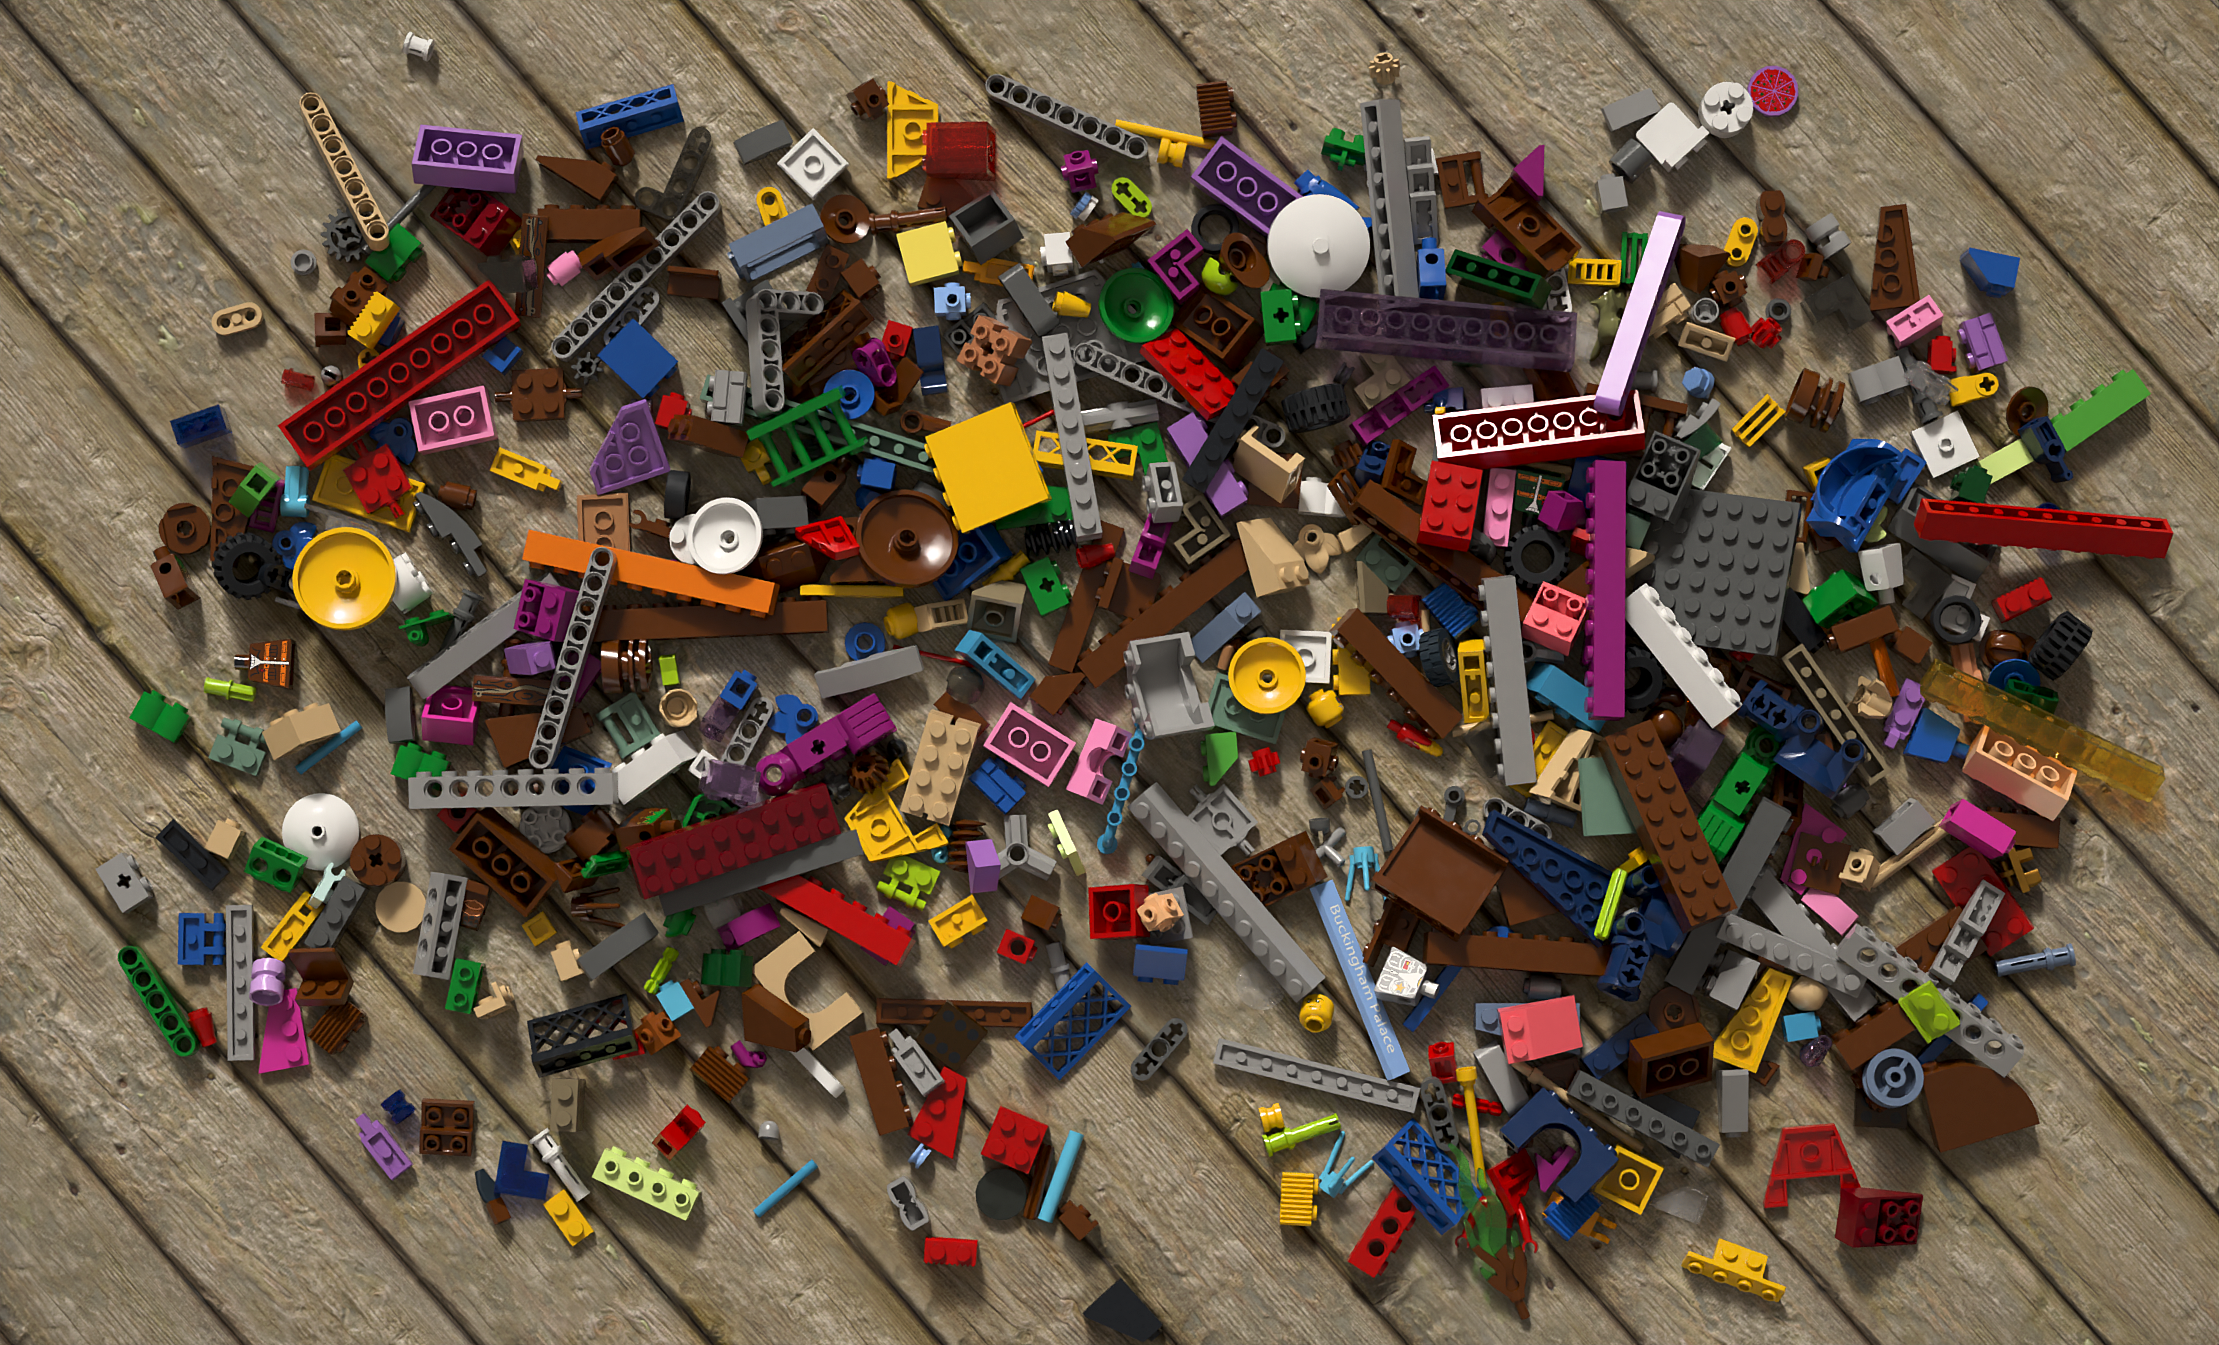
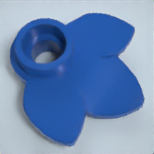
M399 417L390 423L381 422L372 428L369 436L378 441L376 449L389 444L394 455L398 456L403 463L409 465L413 461L417 446L412 438L414 432L413 425L408 419ZM398 426L403 428V435H399L396 432Z
M309 522L295 523L289 531L282 530L275 534L272 546L279 555H282L283 563L287 568L294 570V565L300 552L312 540V536L317 528L316 525ZM283 538L289 539L290 546L288 548L281 545Z
M790 694L779 695L775 698L781 711L773 715L767 725L776 732L786 733L787 745L806 734L808 729L816 725L818 713L813 706L802 704L797 696ZM804 712L810 714V719L807 722L801 720V715Z

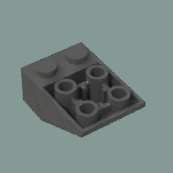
M1654 431L1626 492V504L1676 525L1687 502L1701 450Z

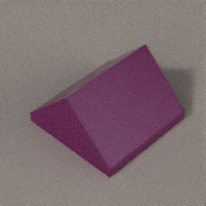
M1539 145L1512 170L1510 175L1538 203H1540L1543 197L1545 145Z

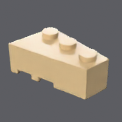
M1572 728L1529 793L1563 808L1582 812L1578 759L1602 757L1597 745L1604 737L1593 732Z

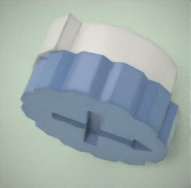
M1085 192L1074 206L1070 215L1075 219L1078 217L1085 221L1099 200Z

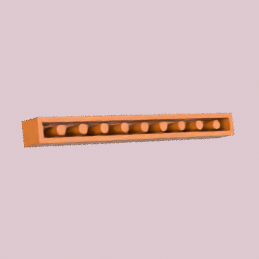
M528 531L522 560L530 562L529 567L544 570L545 566L554 567L553 572L568 575L569 571L578 573V578L584 579L592 552L596 548L606 547L612 550L617 557V564L610 585L617 586L619 581L628 583L627 588L642 591L643 587L651 588V594L666 597L667 592L677 594L676 599L691 602L692 598L701 599V605L716 607V603L726 605L725 610L738 613L743 608L751 610L750 615L765 618L766 614H774L780 588L779 584L736 574H715L695 565L543 532ZM607 552L601 553L598 556V564L600 566H606L609 563L610 556Z

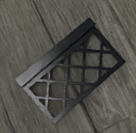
M626 993L527 1021L532 1050V1064L539 1078L639 1050L629 999ZM623 1004V1008L618 1014L610 1012L613 1006ZM594 1011L599 1013L593 1021L585 1019L588 1013ZM605 1016L613 1019L607 1028L599 1025ZM569 1018L574 1020L568 1028L560 1026L563 1020ZM619 1022L627 1025V1028L613 1031ZM580 1023L588 1026L582 1035L574 1032ZM544 1025L549 1027L543 1035L535 1033L534 1028ZM594 1029L602 1032L599 1036L588 1038ZM555 1030L563 1033L557 1042L549 1039ZM569 1036L577 1039L574 1043L563 1045ZM544 1043L552 1046L551 1049L538 1053Z

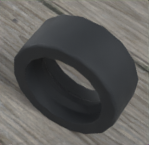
M1220 204L1207 205L1201 208L1194 216L1191 224V234L1203 247V251L1212 255L1220 254L1222 243L1211 244L1203 239L1200 234V226L1206 217L1210 215L1223 216L1230 225V234L1234 232L1239 233V221L1235 213L1228 207Z
M669 471L664 497L665 518L679 520L687 515L691 488L690 472Z
M1954 595L1944 598L1935 605L1930 615V626L1938 640L1945 644L1959 645L1970 641L1976 636L1981 627L1982 618L1979 608L1972 600L1965 596ZM1952 605L1965 608L1971 618L1968 630L1957 636L1945 632L1940 622L1943 611Z

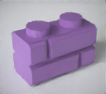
M1992 313L1959 324L1960 329L1957 330V336L1960 343L1966 345L1968 354H1965L1966 362L1970 369L1974 368L1975 373L2002 365L2008 361Z

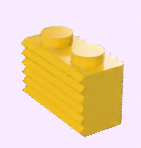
M373 292L374 296H370L371 300L365 305V309H362V313H359L360 317L356 318L357 321L353 322L354 326H350L351 330H348V335L371 351L401 309L397 304L378 292Z
M1282 1172L1280 1225L1311 1226V1221H1316L1317 1205H1312L1313 1195H1318V1179H1313V1173Z

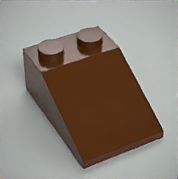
M1201 283L1199 285L1200 290L1188 298L1170 323L1213 358L1234 372L1263 336L1264 329L1253 317L1219 294L1210 291Z

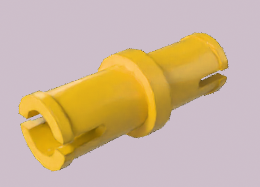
M1019 550L1004 565L1001 563L998 566L999 569L983 581L982 584L985 587L1000 580H1010L1012 582L1020 569L1030 564L1031 561Z

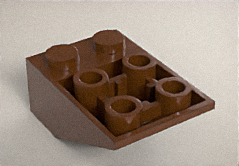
M1306 831L1231 866L1232 870L1264 907L1328 878Z

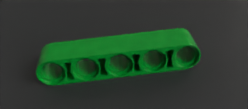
M123 947L118 953V962L169 1045L179 1056L195 1055L199 1051L200 1041L148 956L140 947ZM133 950L137 954V961L130 965L127 962L126 956ZM145 972L151 977V982L146 987L140 982V977ZM158 994L164 997V1005L161 1008H156L153 1003L155 996ZM171 1016H175L178 1020V1026L175 1030H170L167 1026V1020ZM184 1038L190 1039L192 1047L188 1052H184L181 1049V1041Z

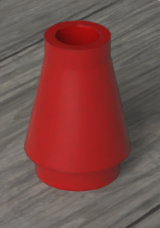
M1112 543L1081 545V548L1076 549V558L1080 569L1086 568L1088 570L1115 557Z
M207 1007L187 1014L189 1017L187 1022L200 1040L202 1047L217 1042L212 1012H209Z

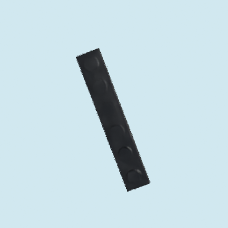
M1263 348L1260 350L1182 478L1184 483L1203 494L1205 493L1283 365V360Z

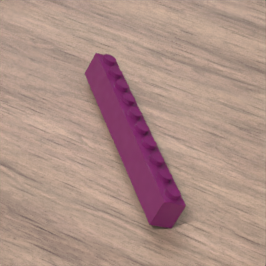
M1595 460L1586 470V482L1590 483V493L1586 495V508H1590V518L1586 520V533L1589 534V544L1587 543L1585 556L1586 559H1589V569L1586 570L1585 582L1589 585V595L1587 594L1585 598V609L1589 610V620H1586L1585 635L1589 636V646L1585 647V661H1589V671H1586L1584 679L1585 687H1588V697L1585 698L1584 710L1585 713H1588V720L1620 721L1625 717L1626 461Z

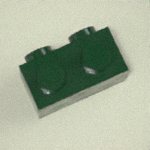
M1973 465L1972 468L1968 467L1962 472L1960 471L1958 475H1954L1950 484V489L1953 492L1949 501L1983 503L1993 476L1987 474V469Z

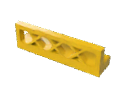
M1036 430L1033 452L1041 467L1064 470L1061 454H1055L1060 450L1057 433ZM1086 438L1087 445H1090L1087 447L1088 451L1098 446L1102 447L1108 454L1101 460H1094L1089 454L1092 475L1133 481L1138 446ZM1040 439H1052L1057 447L1049 453L1039 451ZM1108 448L1115 449V450L1112 451V452H1110V451L1108 450ZM1120 450L1131 451L1130 465L1119 464L1113 455ZM1111 458L1113 462H1107L1106 460Z

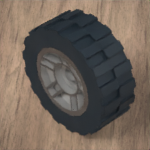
M1445 628L1422 633L1419 639L1420 659L1429 682L1434 687L1458 682V679H1460L1458 650L1452 635Z

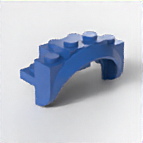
M1852 439L1846 451L1833 458L1822 471L1815 492L1810 499L1814 507L1806 522L1819 536L1835 537L1849 552L1857 553L1903 472L1896 463L1900 462L1903 454L1894 446L1882 440ZM1873 469L1870 475H1864L1865 473Z

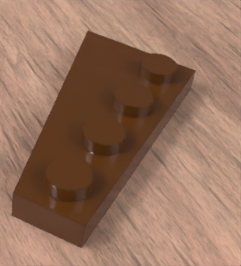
M1906 204L1884 206L1879 209L1868 312L1910 307L1920 301Z

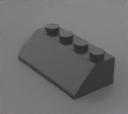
M1914 482L1895 512L1887 530L1896 537L1902 538L1915 546L1917 550L1936 559L1940 564L1957 572L1962 578L1975 583L1990 564L1998 545H1976L1969 542L1952 543L1945 540L1927 541L1919 538L1914 521L1921 498L1943 499Z

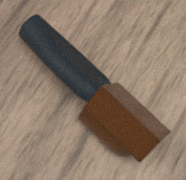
M484 1169L476 1171L477 1190L482 1200L486 1203L485 1206L494 1224L498 1225L508 1221L511 1216L502 1197H500L501 1193L496 1183Z

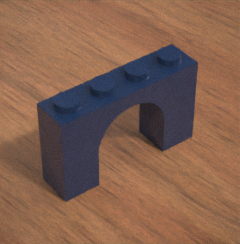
M1543 1087L1500 1129L1499 1137L1518 1154L1537 1134L1544 1130L1560 1129L1573 1136L1580 1148V1159L1556 1184L1555 1191L1575 1208L1617 1166L1619 1161L1617 1158L1618 1153L1609 1144L1604 1145L1598 1140L1599 1135L1590 1126L1585 1127L1579 1121L1580 1117L1573 1109H1566L1560 1103L1561 1099L1554 1091L1550 1090L1548 1092Z

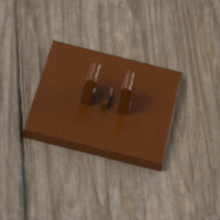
M1801 832L1788 882L1793 883L1791 880L1792 872L1796 869H1801L1806 873L1807 878L1800 885L1839 895L1842 884L1839 875L1840 872L1843 873L1852 845L1837 841L1826 843L1822 837ZM1810 849H1818L1821 852L1822 858H1820L1819 863L1816 864L1817 856H1812L1811 863L1808 862L1806 854Z

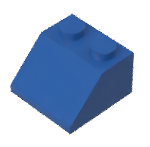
M1975 248L1967 249L1960 256L1959 261L1980 291L1986 292V296L2001 298L2002 295L2005 296L2014 289L2020 262L2019 257Z
M1136 944L1133 976H1138L1137 981L1153 983V978L1163 979V984L1179 985V980L1184 981L1188 949Z

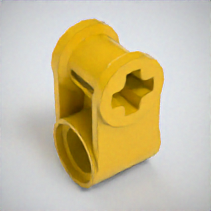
M1991 373L1963 376L1946 381L1952 407L1987 399L1997 391L1999 386L1997 377ZM1983 380H1985L1986 384L1991 385L1987 392L1985 388H1980L1979 386Z

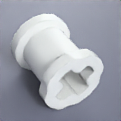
M409 32L403 44V53L407 55L409 53L423 57V60L428 62L433 54L435 40H425Z

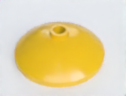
M1263 637L1249 641L1235 653L1230 663L1228 679L1234 697L1246 709L1259 714H1275L1288 709L1298 700L1305 686L1306 671L1304 662L1294 647L1277 638ZM1265 675L1272 676L1273 679L1270 683L1263 681Z

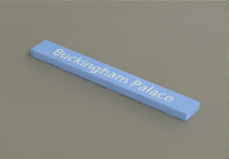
M1333 879L1310 888L1387 1081L1410 1072L1382 1000L1377 999L1375 996L1374 988L1376 985L1367 964L1363 963V953Z

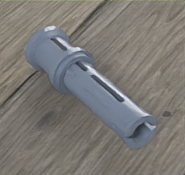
M2069 943L2066 944V947L2052 950L2048 947L2042 950V953L1995 961L1994 964L1997 977L2041 968L2051 971L2055 967L2068 964L2076 966L2073 946Z

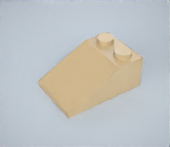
M1270 517L1236 523L1257 597L1286 593L1310 585L1308 570L1303 558Z

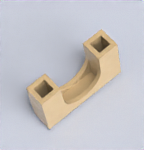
M798 931L753 966L752 980L755 984L764 986L765 989L809 1018L811 1043L804 1048H811L815 1051L864 1012L848 992L817 1013L802 1012L791 1004L786 992L788 977L797 966L817 952L804 934Z

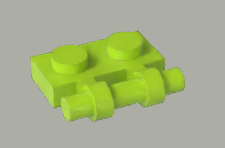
M906 855L889 859L883 874L892 877L889 885L879 881L876 890L885 894L884 897L890 900L894 898L905 903V907L910 909L914 907L923 911L927 902L919 899L918 896L921 891L931 895L941 871ZM899 882L913 887L911 894L897 889Z

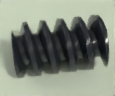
M1070 519L1066 520L1065 527H1063L1060 520L1056 521L1054 529L1050 522L1046 523L1045 530L1042 529L1040 524H1036L1035 532L1032 531L1029 525H1026L1024 538L1028 558L1031 550L1038 557L1042 548L1046 555L1050 554L1051 547L1054 548L1056 553H1060L1061 545L1064 546L1066 552H1070L1071 544H1074L1075 548L1078 549L1074 525Z

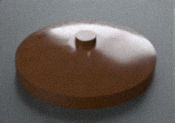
M914 490L890 491L872 500L861 513L855 530V539L860 546L858 556L865 568L880 581L900 588H919L937 581L951 567L958 549V531L949 511L935 498Z

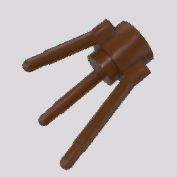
M615 887L591 893H580V897H572V917H579L580 922H593L618 929L622 928L625 924L589 916L594 914V909L620 908L618 903H594V899H591L619 892L620 888Z

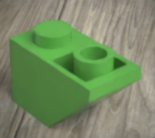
M260 462L254 466L241 482L229 503L246 517L250 518L281 478Z
M1236 732L1205 734V740L1200 741L1201 756L1207 757V766H1202L1204 782L1209 781V787H1214L1238 759Z

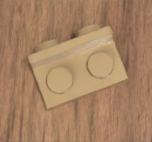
M499 982L491 983L497 997L489 996L478 1001L479 1006L473 1008L477 1018L487 1020L514 1008L511 1001L515 1000L509 986L506 987L505 984Z

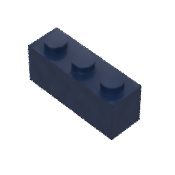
M1641 1013L1581 1057L1580 1061L1592 1077L1599 1080L1629 1058L1630 1040L1656 1034L1659 1031L1647 1015Z

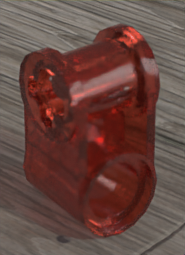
M1791 239L1761 259L1756 266L1757 268L1761 267L1770 279L1769 283L1772 285L1800 262L1805 255V246L1801 241ZM1789 246L1796 247L1799 251V256L1797 258H1790L1786 254V248Z
M1389 595L1387 599L1389 618L1396 619L1399 622H1421L1422 618L1419 617V601L1422 600V596Z

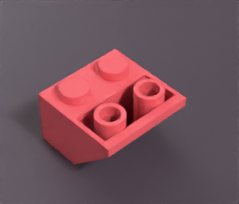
M1543 581L1523 622L1521 637L1569 656L1588 611L1585 609V598Z

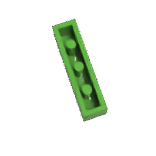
M2124 369L2111 377L2113 383L2106 388L2101 384L2092 390L2090 394L2093 397L2085 402L2082 398L2069 406L2071 412L2065 416L2059 413L2050 419L2065 447V453L2151 394L2134 369L2127 373Z

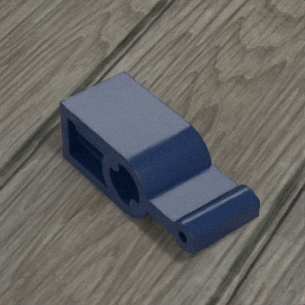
M939 326L914 328L918 367L924 372L920 378L922 396L948 393Z
M2048 416L2035 418L2017 430L2034 461L2038 464L2046 465L2051 474V480L2054 483L2065 482L2074 478L2073 472L2068 470L2063 461L2065 447Z

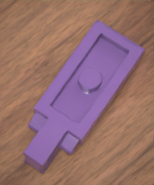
M1905 678L1899 690L1900 693L1896 696L1893 703V710L1883 723V731L1887 732L1882 743L1883 746L1894 749L1898 739L1904 740L1909 734L1927 697L1929 688Z
M366 1113L361 1114L355 1119L363 1130L359 1133L361 1142L392 1181L414 1165L385 1126L378 1120L372 1122Z

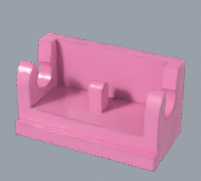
M1930 295L1886 321L1887 333L1889 336L1892 334L1895 339V346L1900 350L1940 326L1944 315Z

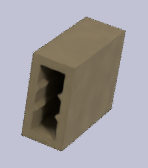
M552 1079L550 1131H583L585 1079Z

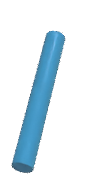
M357 720L296 765V770L302 775L363 728Z
M811 1159L753 1210L759 1218L762 1217L816 1170L818 1165L814 1160Z

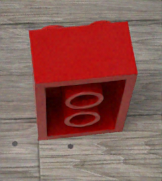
M1432 460L1427 478L1416 543L1464 552L1468 551L1483 470Z

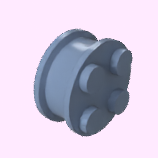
M1887 1049L1878 1053L1866 1063L1862 1073V1085L1865 1093L1874 1103L1885 1108H1897L1910 1103L1919 1095L1924 1082V1074L1919 1061L1912 1054L1901 1049Z

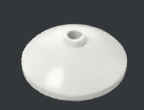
M719 498L705 504L693 517L688 530V547L694 560L705 570L723 575L732 574L747 567L757 556L763 539L762 524L757 513L748 504L735 498ZM734 536V541L728 544L729 537Z
M325 793L308 795L297 801L287 812L282 826L284 846L308 857L305 867L312 870L323 871L330 863L334 864L333 869L345 863L351 857V852L360 837L359 821L354 810L341 798ZM317 826L322 829L320 836L314 834V829Z

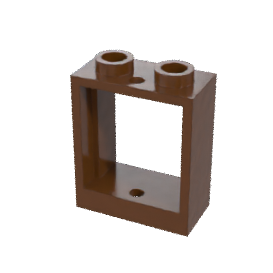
M1888 605L1831 627L1827 631L1828 635L1825 637V641L1829 651H1834L1836 656L1890 636L1898 631L1899 627L1891 607Z

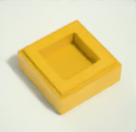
M544 911L521 925L535 947L558 933Z

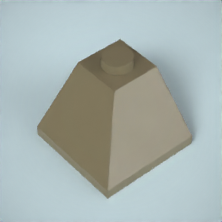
M1357 561L1354 566L1357 608L1366 617L1389 615L1390 609H1394L1393 593H1388V587L1362 561Z
M1000 580L972 591L966 633L972 630L980 632L988 638L1016 643L1027 585Z

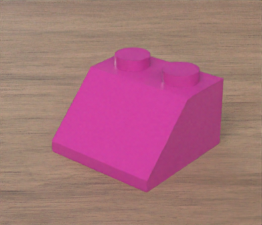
M444 685L434 694L427 697L421 717L422 740L474 745L478 730L481 702L472 701L473 688Z

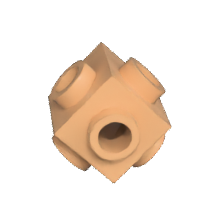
M1154 893L1146 897L1144 904L1137 909L1143 925L1149 932L1156 930L1165 932L1184 916L1172 893L1164 895Z

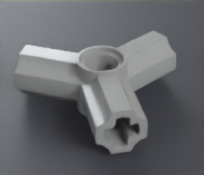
M1026 815L1004 816L1006 848L997 854L1001 863L999 880L1019 867L1048 881L1057 861L1028 847ZM1021 847L1024 849L1025 856L1021 861L1011 859L1010 852L1013 848Z

